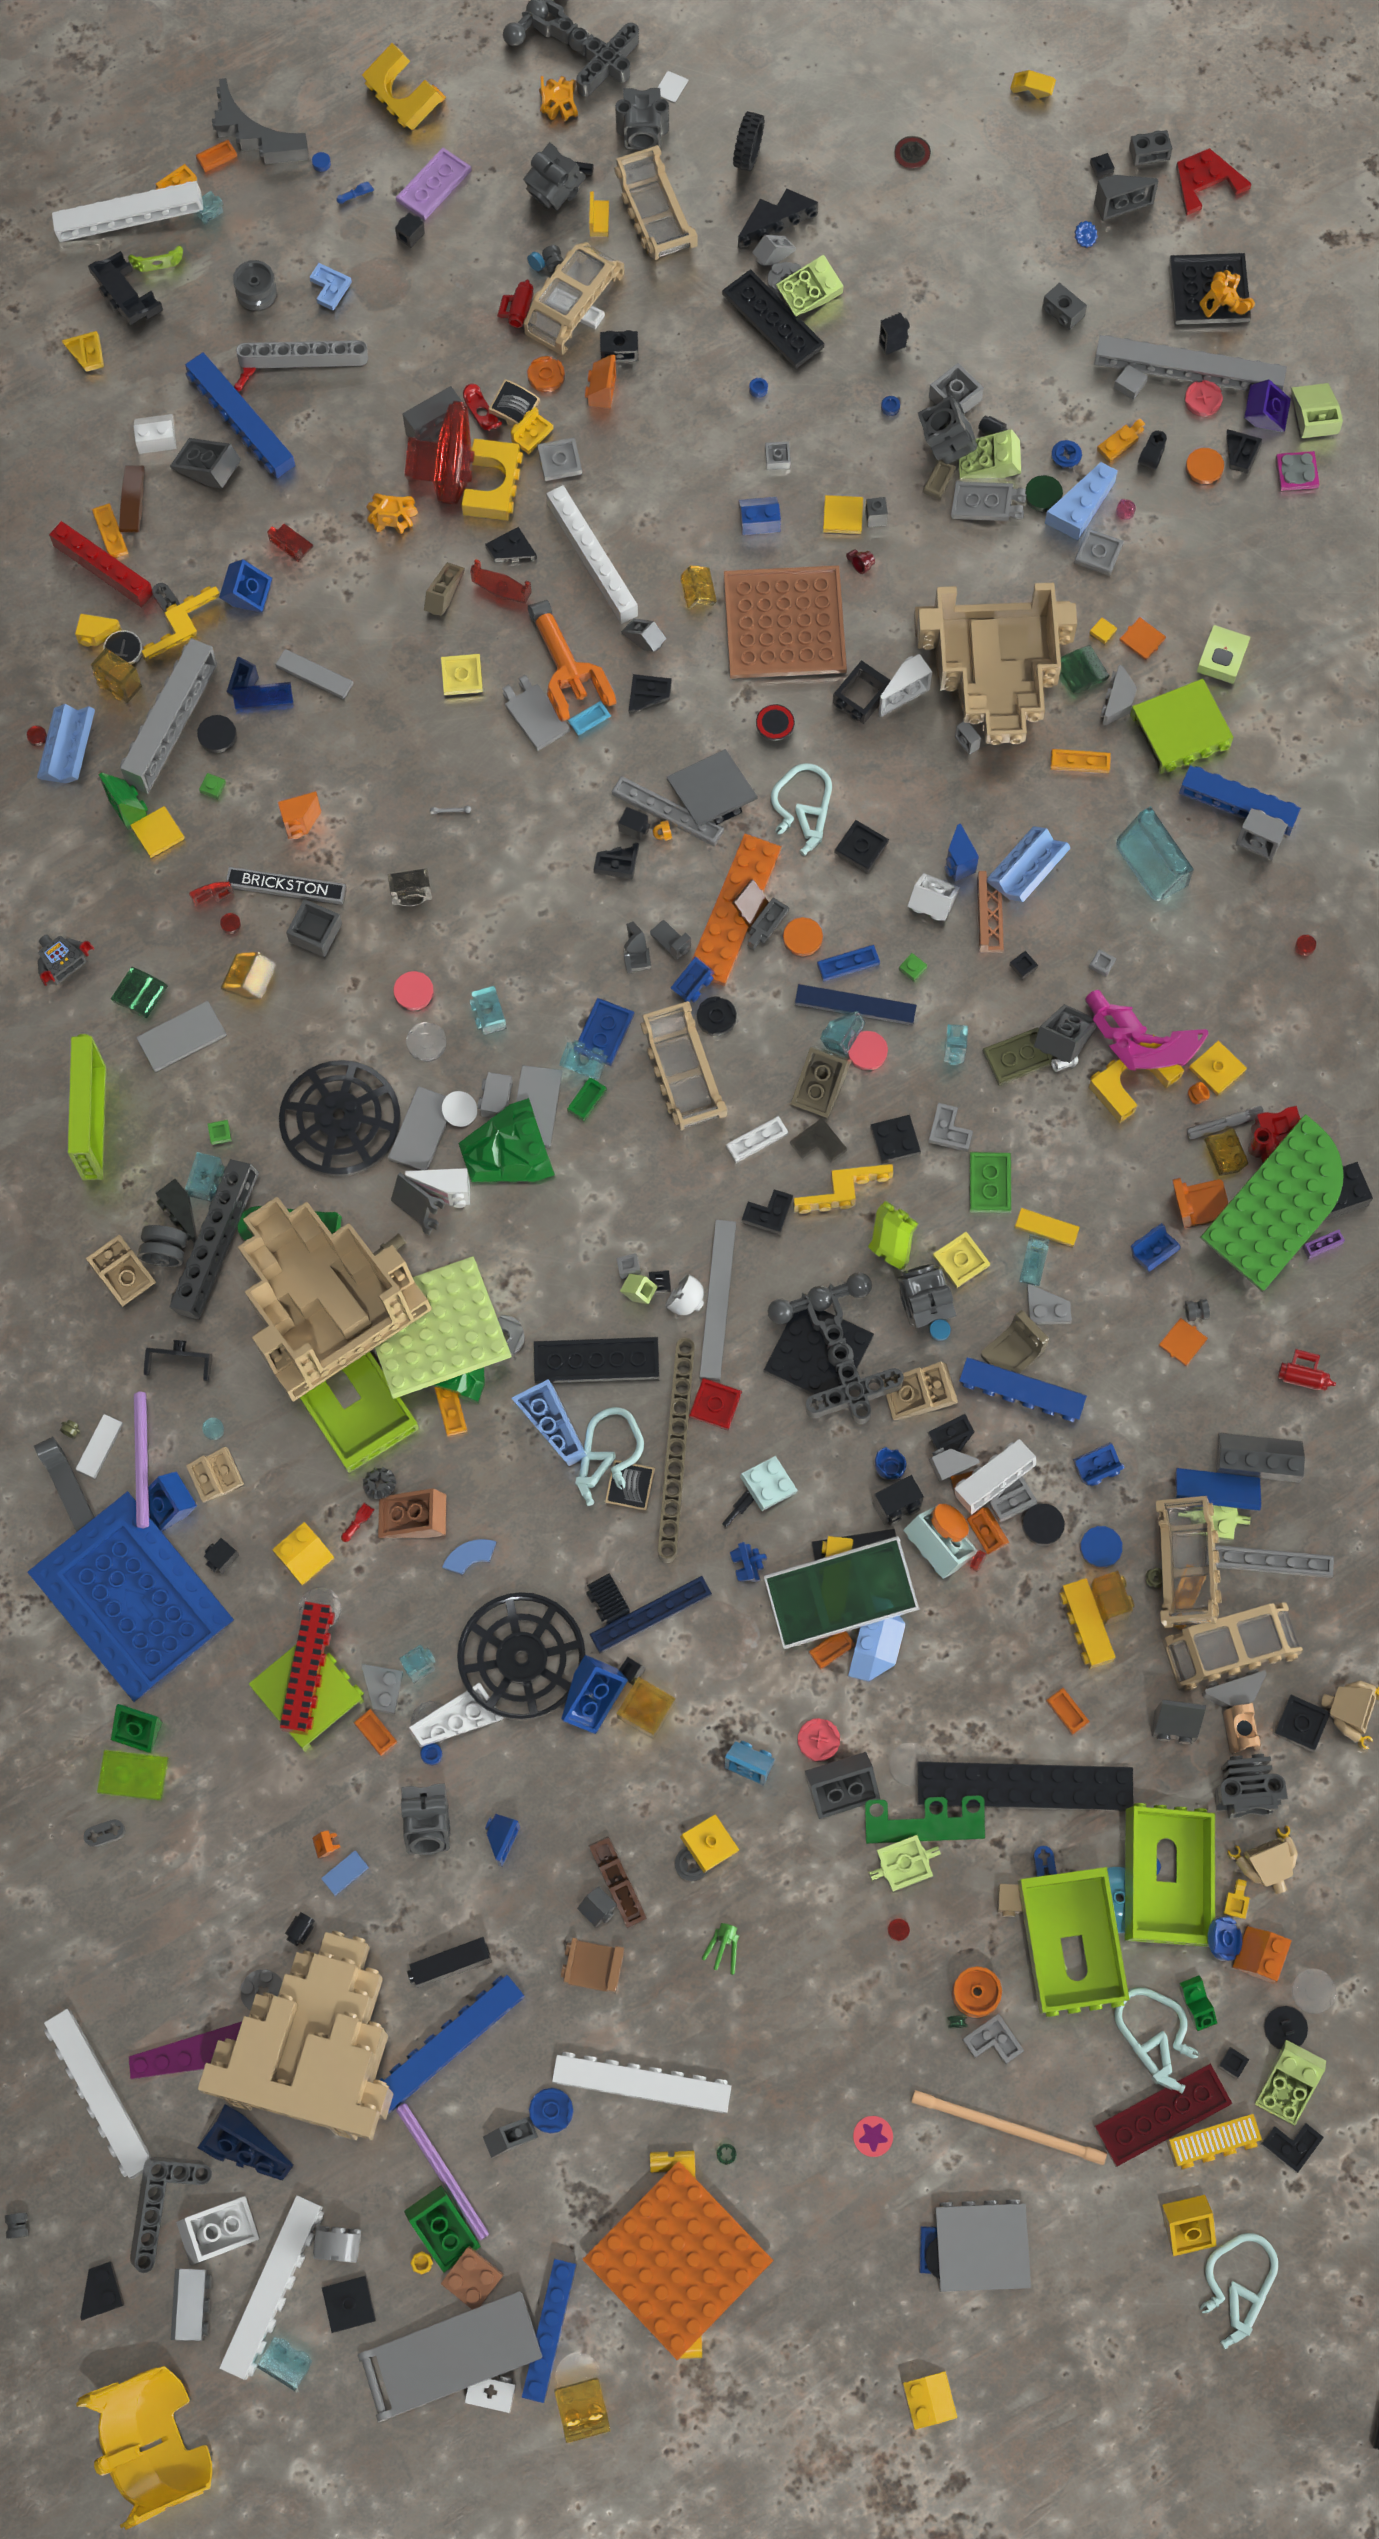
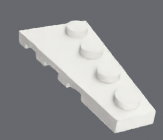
M480 1683L473 1687L481 1699L485 1702L489 1700L490 1697ZM466 1691L409 1727L408 1730L419 1747H423L501 1721L503 1717L484 1709Z

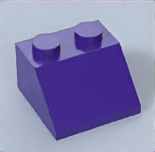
M1269 379L1250 385L1244 418L1257 428L1284 432L1291 398Z

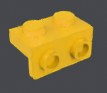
M534 407L531 411H527L523 420L519 424H515L511 429L512 443L519 444L520 449L530 454L537 447V444H540L554 429L553 424L540 416L538 408Z

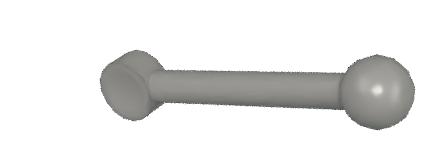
M465 806L464 808H442V809H438V808H436V807H433V808H430V813H431V814H437V813H442V812H465V813H470V812H471V807H470V806Z

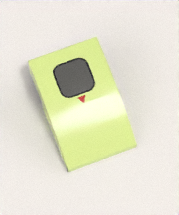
M1214 625L1197 672L1234 684L1251 637Z

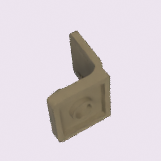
M1020 1310L1014 1316L1008 1329L982 1350L981 1357L988 1364L1020 1374L1044 1353L1049 1338L1023 1310Z

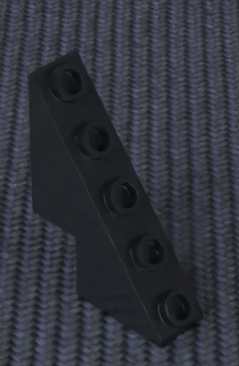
M789 189L785 190L777 205L759 199L738 236V248L747 247L751 243L761 240L764 235L779 233L792 225H798L801 221L814 218L818 214V201Z

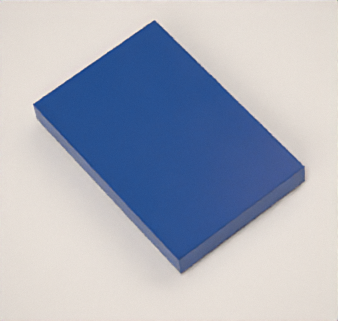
M597 998L574 1052L612 1066L635 1015L634 1011Z

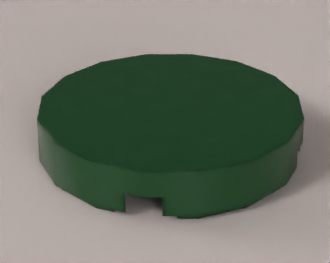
M1047 475L1032 478L1026 486L1027 504L1036 511L1047 512L1063 497L1061 484L1055 478Z

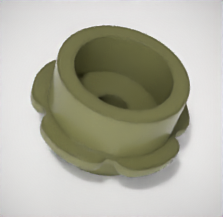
M71 1420L61 1423L60 1431L64 1435L75 1438L80 1433L77 1423Z
M1154 1568L1148 1570L1146 1573L1147 1584L1150 1587L1161 1588L1163 1586L1162 1569Z

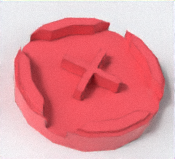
M1202 380V382L1198 383L1194 382L1185 393V405L1195 415H1213L1222 405V391L1215 383L1208 380Z
M407 972L401 975L394 985V997L397 1003L410 1011L425 1008L434 995L433 984L430 978L421 972Z
M859 1032L849 1042V1059L852 1060L851 1063L861 1070H875L882 1066L887 1059V1043L876 1032Z
M814 1718L807 1721L801 1727L798 1734V1747L801 1753L807 1759L815 1762H822L832 1758L837 1753L840 1745V1734L837 1727L828 1720Z

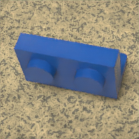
M695 957L671 986V989L681 996L685 1002H695L702 994L699 992L702 987H707L713 981L714 977L712 975L715 971L698 957Z
M1162 1223L1131 1245L1133 1258L1148 1272L1181 1249L1180 1244L1166 1232L1165 1225Z
M1110 1442L1073 1459L1081 1481L1090 1486L1101 1483V1479L1105 1477L1117 1476L1120 1474V1470L1125 1468L1120 1463L1114 1446Z

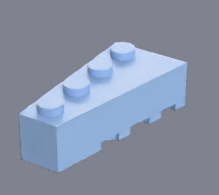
M1100 462L1047 511L1045 524L1079 540L1113 487L1118 471Z
M549 1379L512 1397V1400L568 1466L581 1461L583 1457L587 1456Z

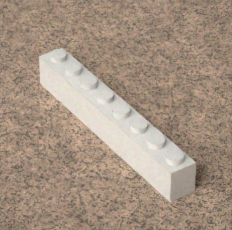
M197 181L67 210H59L53 212L52 217L54 232L59 242L200 212L204 211L201 190Z
M564 485L546 493L549 509L619 622L623 624L637 617L638 605Z
M66 2009L44 2022L47 2027L44 2032L50 2041L54 2040L57 2046L54 2050L58 2058L65 2060L68 2066L65 2070L71 2080L75 2079L77 2082L76 2091L80 2098H85L89 2106L86 2109L92 2119L96 2117L100 2124L97 2126V2129L103 2138L107 2137L110 2143L107 2147L111 2155L118 2157L121 2163L118 2167L122 2175L134 2179L143 2173L144 2164L151 2158V2155L72 2011Z
M562 2052V2056L557 2055L552 2080L555 2084L725 2114L728 2111L732 2086L727 2085L728 2081L715 2079L714 2082L706 2081V2077L693 2075V2078H686L684 2073L671 2071V2075L663 2074V2069L649 2067V2071L641 2070V2066L628 2063L627 2067L618 2066V2061L606 2059L605 2063L597 2062L596 2057L584 2056V2059L575 2058L576 2054Z
M296 2195L219 2369L243 2380H246L248 2376H253L257 2364L254 2363L257 2355H262L267 2344L264 2341L268 2332L272 2333L277 2322L274 2319L277 2310L281 2312L286 2302L284 2294L287 2289L291 2290L296 2277L293 2274L296 2267L300 2268L305 2259V2255H303L306 2246L310 2247L315 2234L312 2231L315 2225H320L323 2219L324 2212H322V2206Z

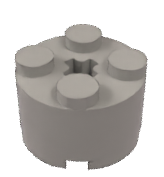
M316 2225L313 2250L314 2259L357 2262L361 2230L348 2229V2233H346V2228L332 2227L331 2231H329L330 2227Z

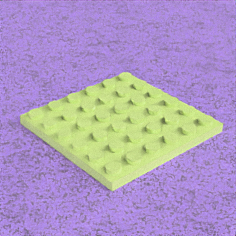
M474 1256L412 1277L415 1284L428 1299L432 1310L375 1347L393 1399L512 1357Z

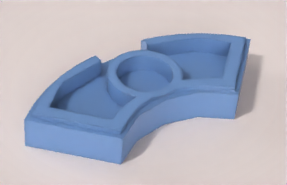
M487 1539L466 1542L450 1553L442 1568L463 1575L465 1570L474 1563H490L497 1542Z

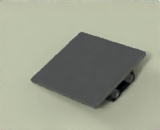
M726 749L667 776L668 782L698 827L712 820L718 825L741 814L742 806L758 799L756 793Z

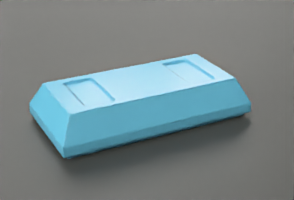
M599 701L570 718L568 722L579 736L611 717L602 702Z

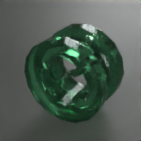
M967 2015L947 2017V2020L950 2021L948 2029L968 2027V2024L965 2023Z
M723 2144L718 2148L717 2159L720 2163L729 2165L736 2159V2150L732 2145ZM724 2148L732 2150L730 2154L732 2159L727 2161V2158L726 2160L721 2158L723 2155L721 2150Z

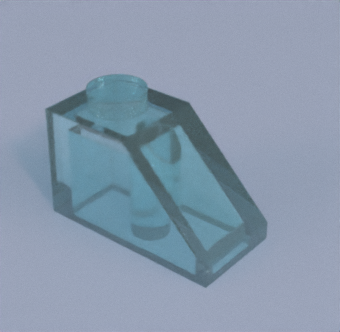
M858 1011L852 1012L829 1022L826 1029L823 1030L820 1039L826 1049L847 1055L866 1022Z
M1029 1235L1019 1282L1036 1286L1040 1285L1050 1239Z

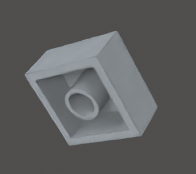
M1127 365L1116 379L1114 388L1134 399L1146 384L1148 376Z
M789 441L765 443L767 470L790 469Z
M963 721L956 726L955 738L970 755L978 750L981 737L970 723H964Z

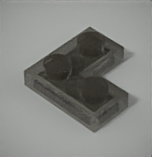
M823 1118L790 1141L791 1146L802 1159L817 1148L823 1152L830 1162L847 1151L846 1146Z

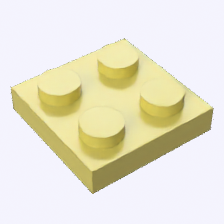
M480 654L441 657L444 696L483 692Z
M967 1232L933 1253V1258L956 1288L990 1266V1262Z

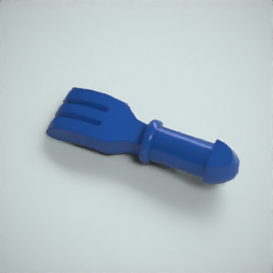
M363 182L357 185L355 190L351 189L347 193L338 195L336 201L339 204H343L352 198L355 199L357 196L374 191V188L369 182Z

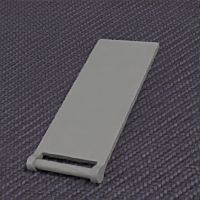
M522 2292L511 2294L358 2354L359 2362L362 2361L378 2413L376 2415L378 2422L385 2421L543 2357ZM374 2356L377 2357L392 2409L386 2411L370 2359Z

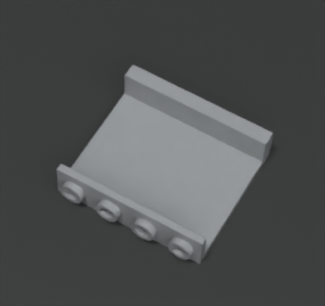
M997 2200L984 2201V2205L975 2206V2201L962 2202V2206L953 2207V2202L939 2203L940 2207L934 2208L937 2223L939 2292L1031 2288L1026 2204H1020V2200H1006L1007 2204L998 2205Z

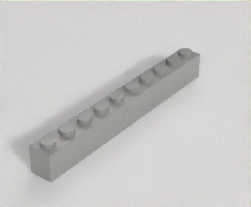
M1110 335L1099 336L1094 365L1122 370L1127 365H1130L1146 374L1193 382L1208 380L1217 386L1250 391V385L1268 379L1283 390L1287 366H1281L1280 364H1269L1258 360H1246L1241 357L1234 358L1222 354L1216 355L1204 351H1192L1186 348L1151 344L1146 341H1133L1128 338L1121 339Z

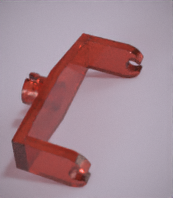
M474 560L475 564H472L470 571L472 582L496 597L526 604L532 593L531 582L526 580L524 586L507 575L481 569L480 561Z

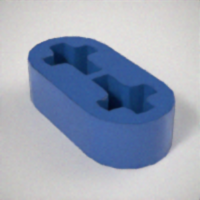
M1047 1846L1038 1847L1033 1854L1036 1877L1044 1876V1869H1047L1048 1875L1057 1874L1053 1851ZM1041 1851H1044L1045 1854H1049V1857L1046 1859V1865L1044 1866L1043 1860L1041 1858H1038V1855L1041 1854Z

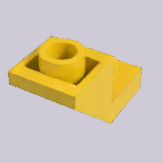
M1031 70L1022 71L1014 74L1010 89L1013 93L1029 90L1038 99L1052 95L1056 79Z

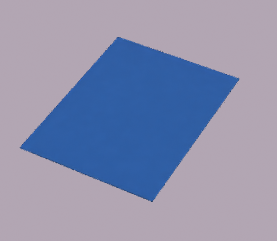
M128 1491L28 1571L32 1579L133 1702L234 1621L150 1518L148 1527L144 1529L137 1527L136 1501Z

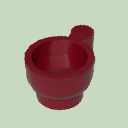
M854 549L846 554L847 559L852 561L853 567L859 574H865L875 564V558L870 551L858 552Z

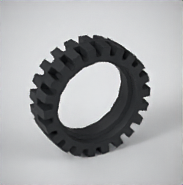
M747 111L745 116H743L736 138L737 142L735 143L734 167L751 171L754 167L764 132V115Z

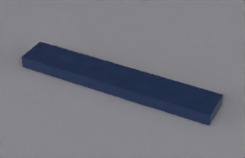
M798 984L795 1005L912 1026L917 1007L916 1004Z
M700 1576L589 1635L600 1654L712 1596V1593L703 1576Z

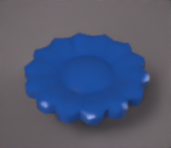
M1084 221L1076 226L1074 233L1076 234L1075 239L1077 243L1085 248L1093 246L1098 237L1095 225Z

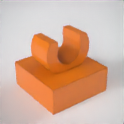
M329 1830L322 1831L312 1838L318 1858L326 1857L340 1848V1844L333 1845L331 1839L337 1837L336 1833L329 1834Z

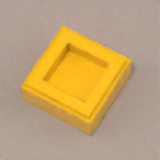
M1101 617L1089 634L1105 645L1117 631V627Z

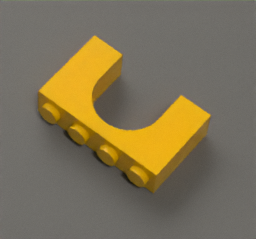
M391 43L362 76L366 80L364 84L371 91L375 90L377 92L375 96L382 103H387L386 109L393 116L396 114L399 117L397 121L404 128L408 126L413 131L443 97L426 80L408 97L403 99H395L393 97V82L410 60L396 45Z
M474 438L471 453L472 465L498 469L504 474L505 480L500 487L491 491L465 489L462 501L463 515L508 521L509 514H513L514 510L512 497H516L517 493L515 480H519L520 469H518V464H522L523 452H520L519 444Z
M1138 1043L1140 1046L1154 1049L1162 1045L1157 1043ZM1114 1059L1106 1066L1107 1069L1103 1072H1096L1090 1078L1089 1089L1120 1124L1136 1111L1137 1104L1124 1090L1120 1082V1075L1128 1069L1127 1066L1120 1059L1117 1061ZM1180 1065L1148 1069L1165 1088L1179 1080L1184 1072Z

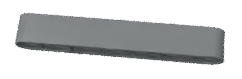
M359 340L241 343L236 349L238 363L241 367L362 366L368 362L367 345Z

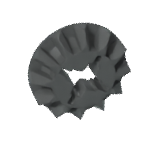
M374 1467V1470L367 1472L365 1479H363V1489L373 1499L386 1498L394 1491L396 1486L394 1474L391 1470L384 1467ZM381 1477L382 1481L385 1483L379 1484V1487H377L374 1481H378Z
M687 1847L677 1854L675 1868L682 1879L692 1882L700 1880L707 1874V1872L703 1873L701 1868L699 1870L694 1867L687 1872L688 1863L686 1860H693V1856Z

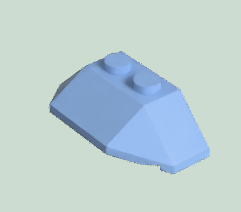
M872 1596L876 1613L894 1608L890 1600ZM865 1608L864 1616H867L868 1614ZM900 1615L860 1627L848 1677L869 1682L895 1666L905 1628V1622Z

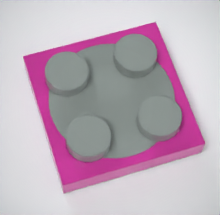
M1315 451L1276 455L1281 491L1319 488Z

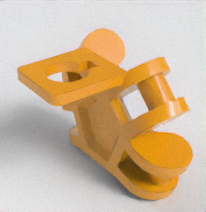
M541 76L539 93L542 96L540 112L548 114V118L554 120L560 110L564 122L571 116L577 117L578 111L573 101L576 80L571 79V81H567L566 77L561 76L558 82L549 79L546 82V86H544V78ZM569 103L570 109L566 110L564 104Z
M1225 270L1223 273L1216 272L1214 274L1211 290L1200 301V306L1207 317H1211L1221 305L1224 306L1225 304L1229 306L1228 310L1230 312L1235 311L1237 314H1245L1254 308L1255 302L1252 298L1242 299L1236 292L1240 275L1236 273L1232 275L1228 270ZM1214 298L1213 306L1209 310L1207 308V301Z
M375 493L372 497L373 501L369 502L366 506L372 512L368 516L367 521L374 525L376 532H381L385 526L394 527L399 534H402L405 528L413 526L409 517L418 514L417 508L414 507V498L411 496L396 497ZM401 515L403 521L399 523L397 517Z

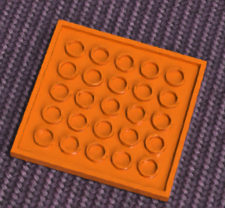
M679 2161L582 2259L676 2360L701 2337L774 2261Z

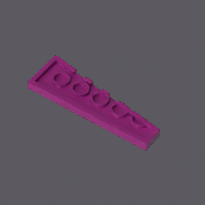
M242 2021L129 2056L130 2078L140 2079L204 2070L206 2063L211 2064L218 2040L225 2042L226 2038L237 2040Z

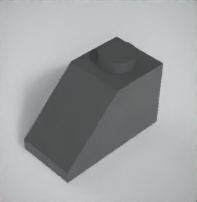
M633 618L621 631L624 636L645 651H657L667 639L656 623L649 620Z
M530 2117L502 2126L483 2136L491 2158L538 2138Z

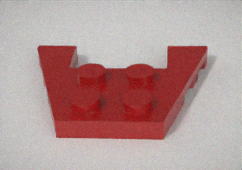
M1210 148L1180 160L1176 165L1186 215L1202 210V203L1196 195L1199 191L1227 180L1237 195L1249 190L1252 185L1250 181Z

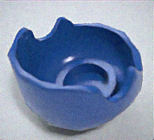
M887 1447L877 1452L874 1461L875 1470L878 1475L888 1480L900 1478L907 1466L905 1457L897 1449L889 1450Z

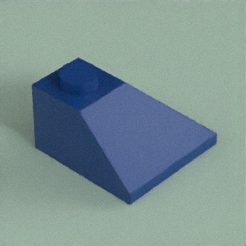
M495 1814L494 1818H489L485 1830H487L486 1834L497 1864L502 1867L518 1834L520 1825L517 1820Z

